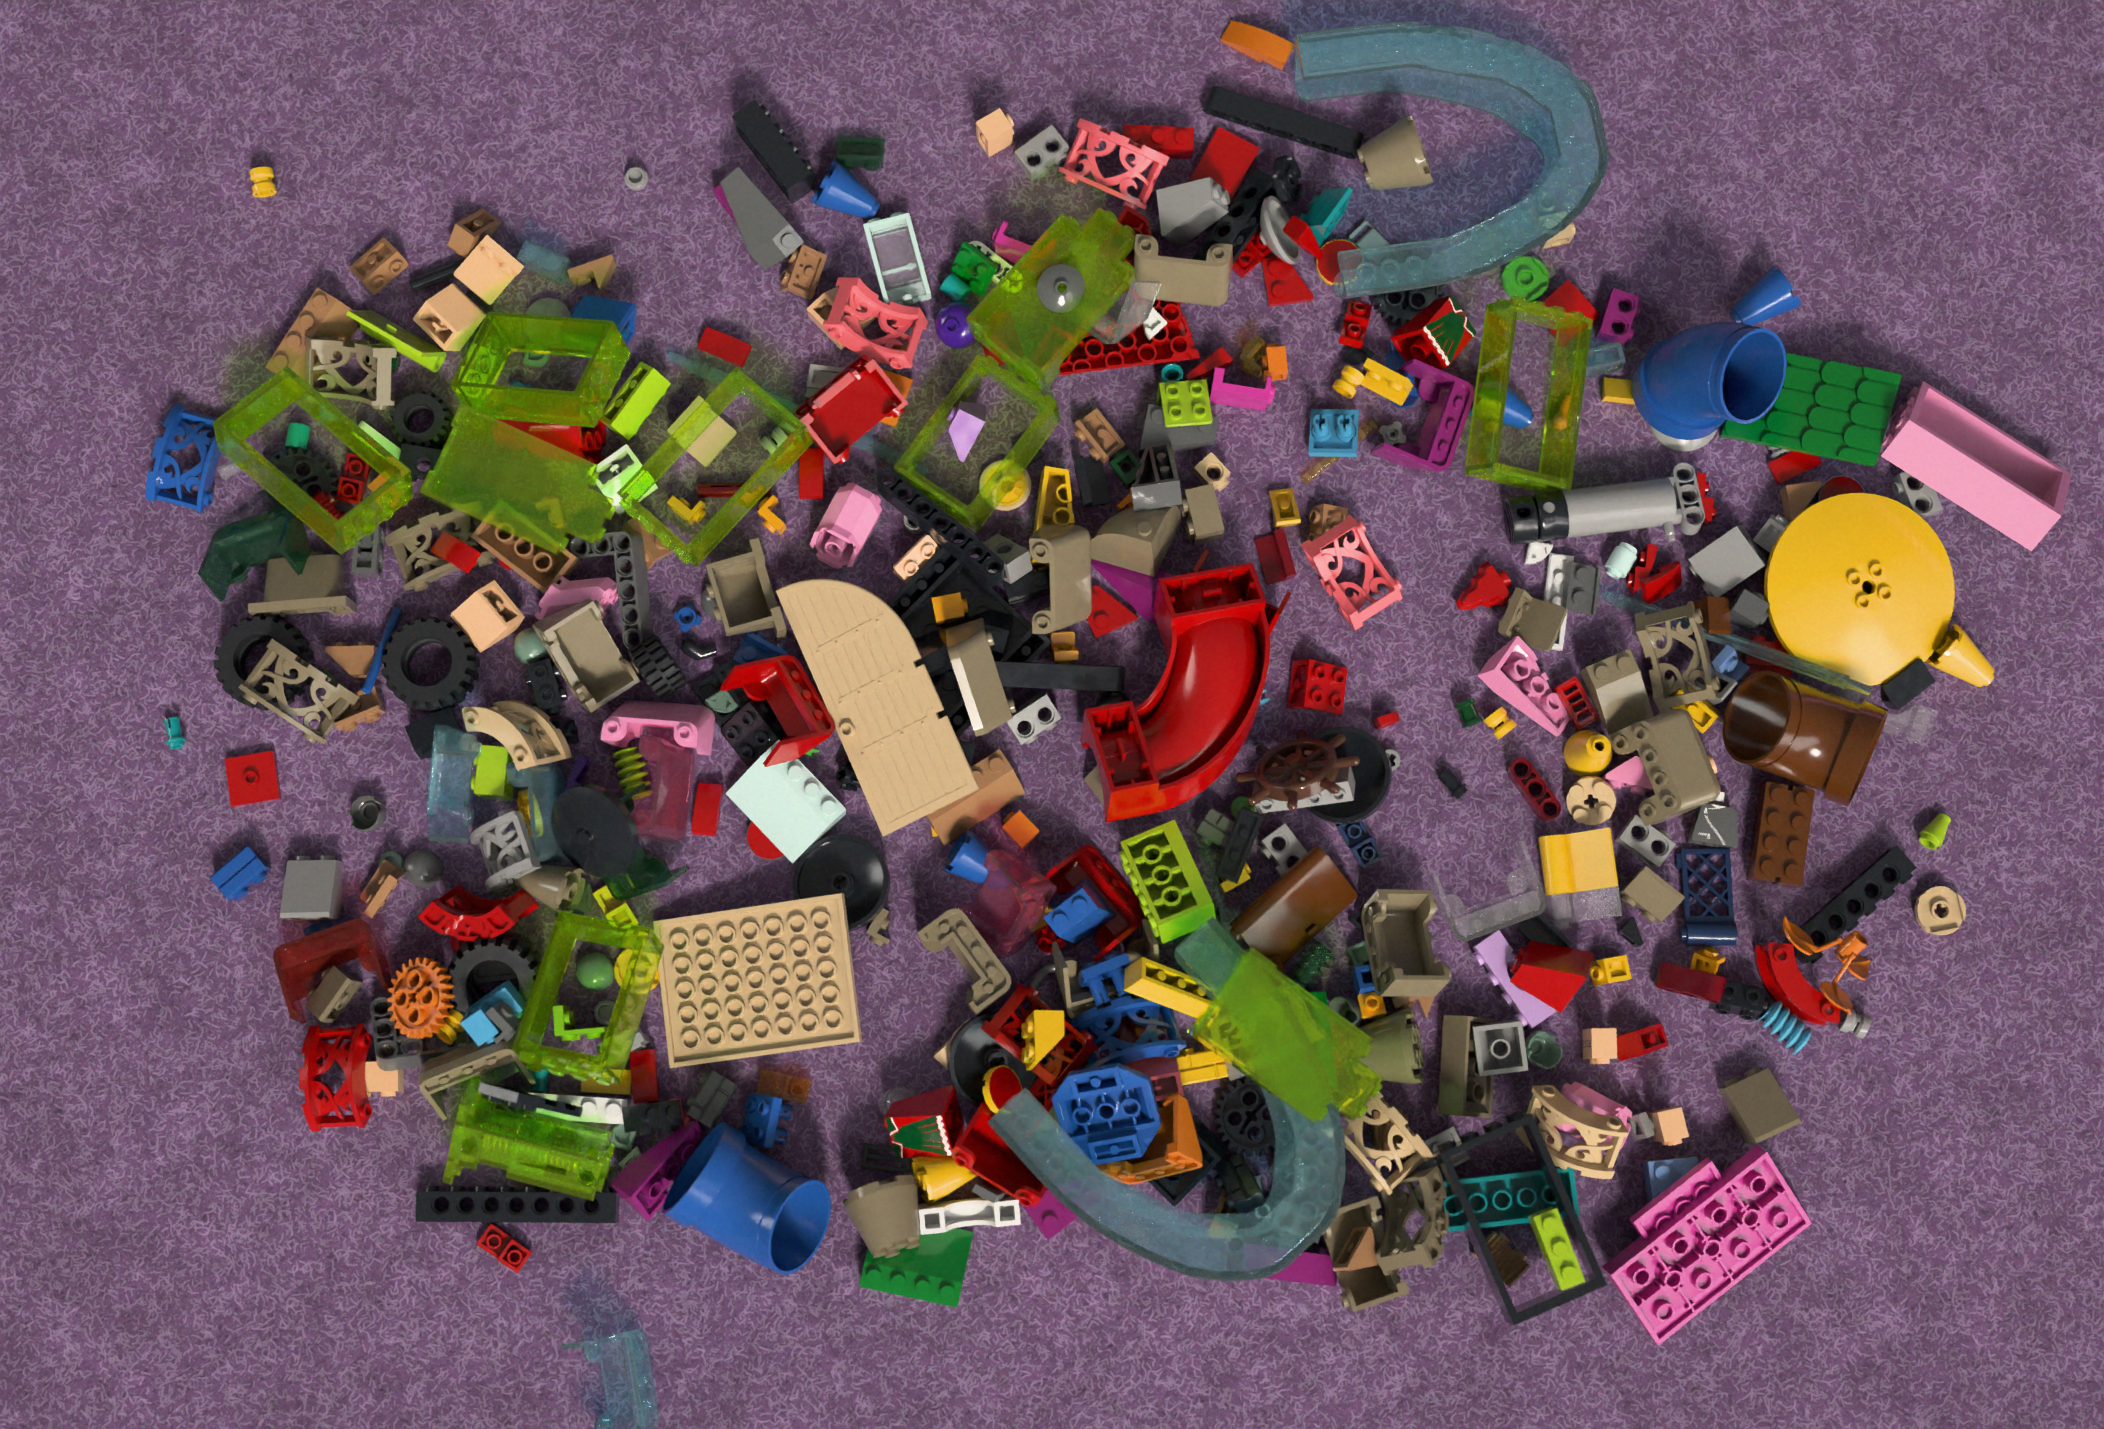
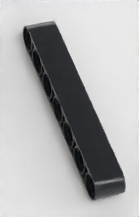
M1217 86L1209 88L1202 108L1203 112L1208 115L1348 159L1357 158V149L1360 148L1364 137L1361 132Z
M883 468L877 473L878 493L983 582L989 586H997L1003 582L1004 563L999 556L894 469ZM886 481H891V482H893V483L888 484V485L883 484V483L886 482ZM902 496L910 497L908 499H901ZM921 510L927 511V513L920 514L918 512ZM937 525H944V526H945L944 528H941V529L936 528ZM959 539V540H962L963 542H961V543H954L953 541ZM973 554L980 555L979 558H972L970 556ZM990 569L998 570V572L996 573H990L988 571Z
M995 661L1003 687L1124 691L1125 667Z

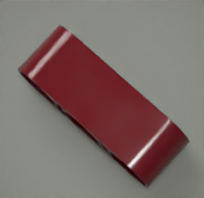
M1518 758L1511 762L1507 768V775L1536 816L1544 822L1557 818L1561 813V805L1533 765L1525 758ZM1516 764L1524 767V776H1518L1514 772ZM1530 784L1538 786V796H1533L1529 793L1528 787ZM1544 804H1550L1553 807L1554 813L1552 816L1544 813Z
M1660 962L1653 986L1666 991L1720 1003L1727 979L1715 974Z

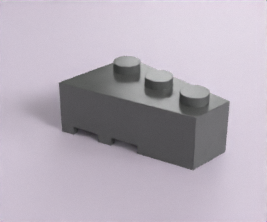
M1149 404L1139 456H1143L1147 444L1171 441L1173 451L1211 448L1214 446L1219 418L1212 416L1213 421L1211 424L1165 427L1162 406Z
M1171 441L1147 444L1140 461V470L1136 472L1135 484L1133 483L1131 486L1134 512L1181 505L1180 480Z

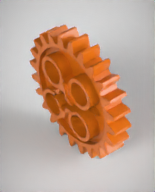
M417 957L416 959H409V964L403 963V971L396 970L398 978L391 979L394 988H388V991L392 993V997H389L387 1001L392 1002V1006L387 1011L393 1012L390 1021H396L394 1028L401 1029L400 1034L407 1035L408 1038L425 1039V1037H432L433 1032L439 1033V1026L446 1025L443 1018L450 1017L447 1010L454 1006L449 1003V1000L455 997L449 991L454 987V984H448L451 975H445L447 968L441 967V962L434 961L432 958Z

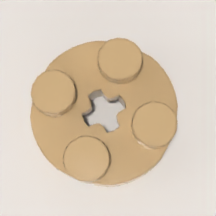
M1585 776L1578 779L1571 786L1566 802L1567 808L1576 822L1586 825H1598L1611 817L1616 807L1617 798L1614 788L1602 780V778L1598 776ZM1590 794L1593 795V798H1598V802L1594 806L1585 803Z
M1936 886L1925 890L1916 898L1914 914L1924 932L1942 936L1951 934L1959 928L1966 916V906L1958 893L1945 886ZM1937 904L1941 908L1946 909V912L1942 913V918L1935 914L1934 909L1937 908Z

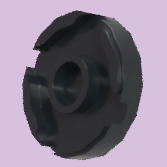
M1279 156L1273 166L1274 187L1281 201L1285 203L1295 202L1299 199L1302 192V184H1299L1298 178H1301L1299 165L1292 156Z

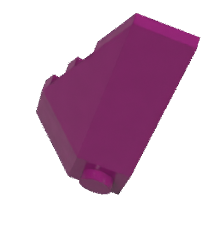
M1093 559L1091 565L1122 595L1143 619L1157 625L1153 615L1158 580L1175 575L1159 568L1156 576L1153 577Z
M693 1119L628 1163L610 1184L623 1200L645 1220L649 1221L663 1205L667 1195L665 1191L671 1181L676 1179L683 1161L687 1162L700 1144L705 1133L698 1122Z

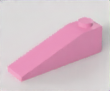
M1515 636L1488 659L1477 676L1494 693L1557 737L1571 718L1557 693H1553L1548 685L1547 680L1549 678L1546 673H1542L1536 663L1538 659L1535 653L1519 636Z

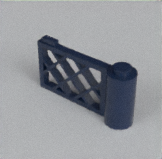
M1680 849V854L1675 855L1676 869H1681L1682 895L1685 896L1683 899L1684 924L1679 928L1680 941H1683L1685 946H1735L1737 942V926L1734 922L1730 849ZM1686 855H1696L1702 861L1695 871L1687 864ZM1713 855H1724V866L1720 870H1717L1708 861ZM1704 864L1715 873L1708 882L1697 874ZM1693 876L1704 886L1697 894H1694L1688 888V881ZM1717 876L1725 882L1726 889L1721 894L1710 886ZM1706 888L1717 898L1710 906H1707L1698 897ZM1720 900L1727 907V916H1718L1711 908ZM1694 901L1705 909L1701 916H1690L1689 906Z

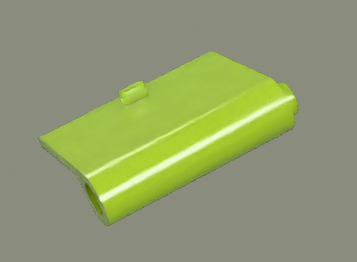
M348 310L346 315L359 322L362 332L383 344L397 348V352L436 373L445 362L446 352L373 310Z

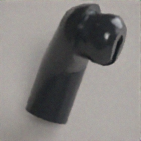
M686 638L682 641L681 649L683 653L696 661L717 656L714 644L700 647L694 643L692 638Z

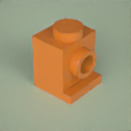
M1276 343L1265 345V355H1261L1262 370L1266 369L1263 372L1262 381H1266L1267 376H1271L1272 381L1286 380L1288 375L1286 346H1279Z

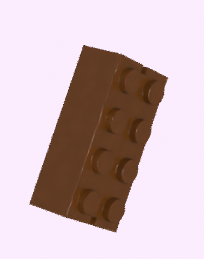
M1764 782L1759 785L1746 880L1767 884L1773 882V885L1790 888L1802 886L1815 790L1796 786L1788 788V785Z

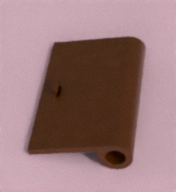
M1315 845L1229 923L1231 926L1229 932L1238 942L1241 939L1246 942L1259 959L1279 955L1282 965H1284L1358 897V894L1329 856L1318 845Z

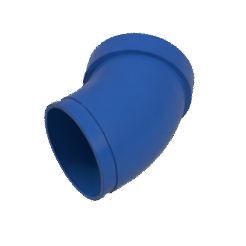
M1712 322L1693 326L1654 345L1638 363L1631 383L1634 403L1642 417L1654 429L1669 437L1681 440L1704 438L1715 432L1725 420L1741 424L1754 422L1771 409L1782 390L1787 368L1785 348L1776 333L1753 325L1736 322ZM1722 387H1723L1724 394H1725V403H1724V399H1723Z
M721 1122L706 1135L682 1167L666 1195L662 1206V1213L682 1227L690 1225L719 1244L759 1265L772 1269L779 1274L788 1275L801 1269L820 1246L830 1219L831 1199L824 1183L795 1171L746 1143L745 1135L726 1122Z

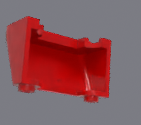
M863 355L793 412L792 417L835 465L846 461L850 457V446L884 417L893 416V418L901 415L905 411L904 407L908 402L873 358Z
M982 1102L952 1150L951 1155L954 1158V1162L1011 1195L1026 1207L1037 1206L1068 1154L1058 1148L1053 1153H1045L1047 1149L1042 1147L1040 1152H1037L997 1127L1000 1120L996 1118L994 1121L990 1115V1108Z

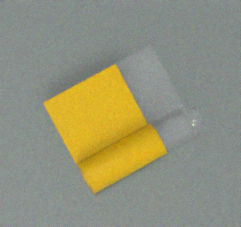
M1609 827L1538 838L1548 917L1553 925L1558 929L1570 928L1569 923L1623 916L1611 829Z

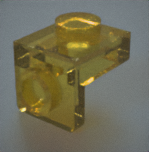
M1258 335L1253 341L1249 340L1242 350L1243 353L1239 358L1241 369L1250 376L1254 374L1260 378L1262 370L1256 361L1265 351V340Z

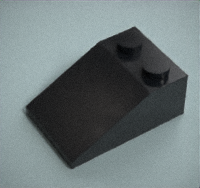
M1195 1115L1192 1118L1202 1152V1167L1148 1181L1173 1207L1230 1150Z

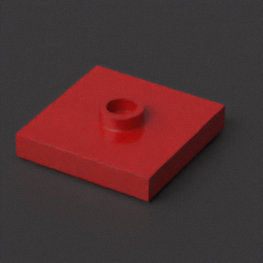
M275 751L225 759L231 807L281 799Z

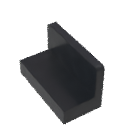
M1083 456L1075 457L1073 464L1083 509L1109 504L1111 499L1103 463L1100 459L1096 461L1094 458L1084 460Z
M1916 659L1882 686L1887 695L1882 701L1887 708L1900 710L1935 682L1922 659Z
M1538 909L1533 911L1516 928L1529 942L1536 941L1568 948L1573 945Z

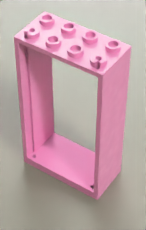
M1923 381L1918 388L1914 386L1906 398L1908 400L1904 406L1900 404L1893 414L1894 418L1890 422V428L1885 434L1887 437L1882 443L1884 449L1881 457L2032 551L2062 516L2072 474Z

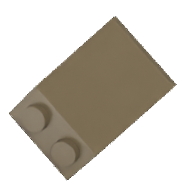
M1630 649L1589 665L1580 671L1608 735L1654 716L1640 670Z

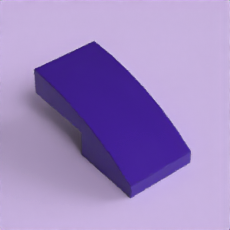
M579 755L572 768L567 789L579 784L591 764L589 760Z

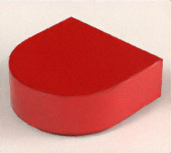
M1397 711L1376 718L1373 724L1375 729L1379 730L1399 722L1400 717Z

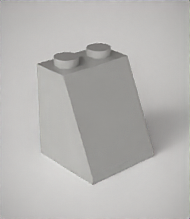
M1210 177L1156 190L1161 236L1177 247L1184 246L1228 213V204H1230L1228 191Z
M1740 524L1689 558L1688 560L1691 564L1688 567L1695 577L1700 576L1705 582L1702 586L1709 596L1720 597L1765 567L1768 560L1743 525Z
M330 855L320 856V860H311V856H296L295 860L287 861L280 918L290 921L341 919L342 861L335 860V856Z

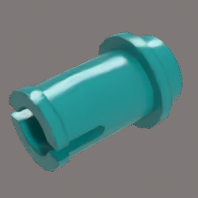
M170 717L169 720L165 719L164 724L168 737L166 745H169L170 749L184 747L186 738L182 735L180 718Z
M535 1060V1065H532V1068H534L536 1084H533L531 1090L547 1092L549 1070L552 1069L550 1061Z

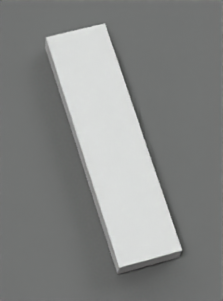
M1549 554L1543 601L1561 606L1566 563L1573 562L1574 556ZM1567 614L1551 650H1563Z

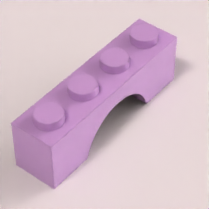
M1499 930L1493 932L1472 947L1474 960L1479 966L1484 965L1489 972L1486 974L1488 980L1493 986H1499L1503 992L1500 995L1508 1007L1513 1006L1517 1012L1515 1018L1522 1021L1523 1027L1533 1028L1556 1012L1554 1008L1510 982L1507 962L1513 949Z

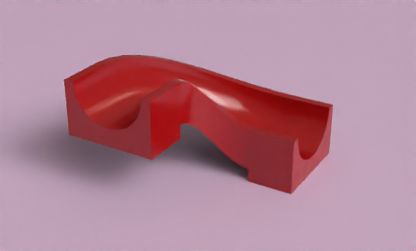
M1252 562L1160 578L1157 585L1153 615L1166 650L1167 666L1159 684L1149 698L1134 707L1131 700L1085 709L1080 742L1083 749L1091 747L1098 765L1104 799L1103 815L1106 823L1161 812L1190 800L1205 790L1224 772L1243 746L1260 706L1270 659V634L1265 614L1266 599Z

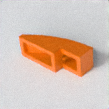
M1232 20L1220 39L1221 42L1261 63L1263 60L1280 70H1283L1295 46L1294 43L1273 33Z

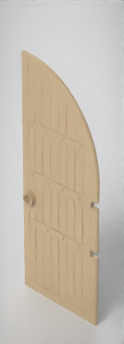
M834 579L803 580L776 590L826 708L835 722L836 731L882 836H886L980 789L948 716L942 718L938 716V712L943 711L944 707L925 664L919 667L915 664V661L921 659L917 646L904 622L887 603L860 586Z

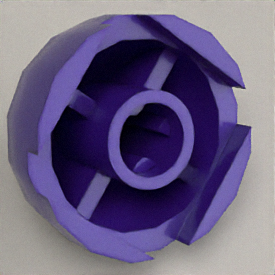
M965 301L951 302L945 305L938 312L935 320V331L939 340L946 346L954 349H965L974 345L984 329L980 311Z

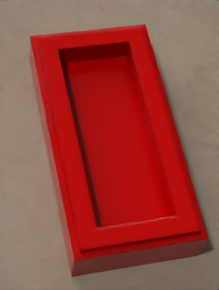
M1792 451L1769 462L1767 466L1777 485H1780L1820 466L1822 463L1816 455Z

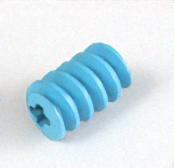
M1776 1001L1768 1005L1766 1012H1762L1756 1021L1764 1018L1765 1022L1762 1027L1766 1028L1771 1025L1770 1034L1773 1035L1779 1032L1780 1035L1777 1041L1780 1042L1787 1039L1785 1048L1794 1046L1792 1054L1795 1055L1808 1042L1812 1029H1803L1805 1023L1803 1021L1796 1022L1797 1015H1789L1790 1009L1788 1007L1781 1009L1782 1002Z

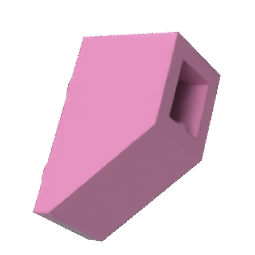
M1638 756L1632 757L1601 777L1602 780L1606 781L1614 789H1621V786L1631 788V793L1645 795V792L1653 790L1641 758Z

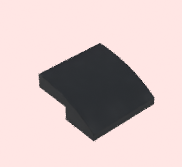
M732 659L715 669L711 675L692 686V691L703 706L708 707L704 703L705 699L721 690L720 687L734 666L737 665L732 662ZM742 687L727 690L738 704L739 708L728 713L712 710L715 715V722L719 728L735 716L749 701H752Z

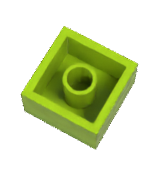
M479 745V751H475L474 765L477 768L476 775H473L471 779V789L474 790L475 795L482 799L512 801L516 767L511 755L505 747Z

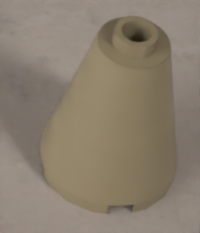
M540 864L541 868L518 879H514L517 887L524 889L531 896L563 915H569L573 912L570 908L573 904H579L585 887V878L581 877V873H584V871L572 866Z

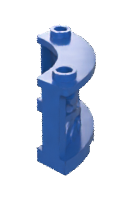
M175 403L163 423V426L166 427L162 438L157 437L151 457H155L156 460L153 464V471L148 470L145 500L155 502L157 499L195 509L196 512L202 513L213 501V492L211 490L216 467L225 445L233 437L231 419L225 418L221 420L187 411L185 406ZM188 424L196 425V427L193 429ZM203 428L217 431L215 437L213 438L208 437L209 434L212 433L211 430L203 431L201 434H199V432ZM181 435L184 440L176 443L177 437ZM194 441L199 450L201 461L191 470L182 474L179 463L170 454L172 450H181ZM167 466H174L175 477L173 471H171L170 473H166ZM185 484L187 491L193 494L192 488L198 486L197 499L183 496L182 485ZM176 487L177 494L164 491V489Z
M1131 995L1114 999L1110 1001L1111 1005L1098 1010L1097 1006L1071 1020L1072 1026L1080 1033L1083 1029L1088 1033L1092 1032L1097 1038L1093 1044L1099 1046L1101 1043H1104L1100 1048V1056L1104 1052L1109 1053L1107 1057L1098 1061L1095 1051H1093L1086 1060L1087 1068L1113 1063L1125 1065L1151 1057L1165 1056L1166 1058H1172L1180 1053L1179 1051L1187 1046L1186 1041H1183L1173 1010L1145 998L1132 999ZM1159 1012L1161 1013L1163 1022L1159 1021ZM1145 1013L1144 1019L1137 1017L1136 1014ZM1128 1016L1134 1023L1146 1026L1145 1031L1134 1044L1121 1041L1112 1036L1120 1027L1121 1017ZM1109 1021H1114V1025L1110 1029L1109 1025L1105 1024ZM1157 1028L1166 1029L1169 1040L1160 1041L1158 1038H1166V1034Z

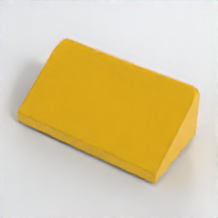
M1604 377L1602 401L1635 405L1631 388L1632 380Z
M1687 684L1689 692L1695 691L1690 685ZM1682 688L1675 691L1671 696L1683 694ZM1707 700L1672 707L1674 710L1684 709L1688 711L1695 727L1702 734L1714 723L1721 713Z

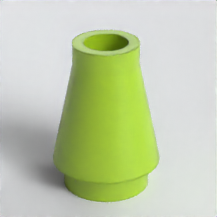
M1938 813L1920 832L1919 842L1931 850H1936L1937 847L1942 846L1951 818L1944 813Z

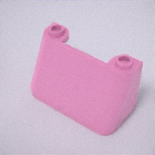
M627 700L603 723L601 740L616 748L627 749L633 739L642 738L643 726L673 728L674 739L680 746L694 748L699 755L711 756L715 715L711 709L703 705Z

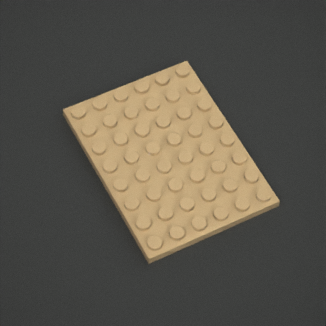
M844 893L653 921L670 1068L862 1042Z

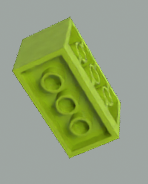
M1175 819L1120 842L1122 851L1119 852L1122 860L1123 869L1126 875H1129L1132 889L1135 895H1138L1144 916H1147L1149 920V925L1155 938L1159 936L1162 944L1216 922L1213 901Z

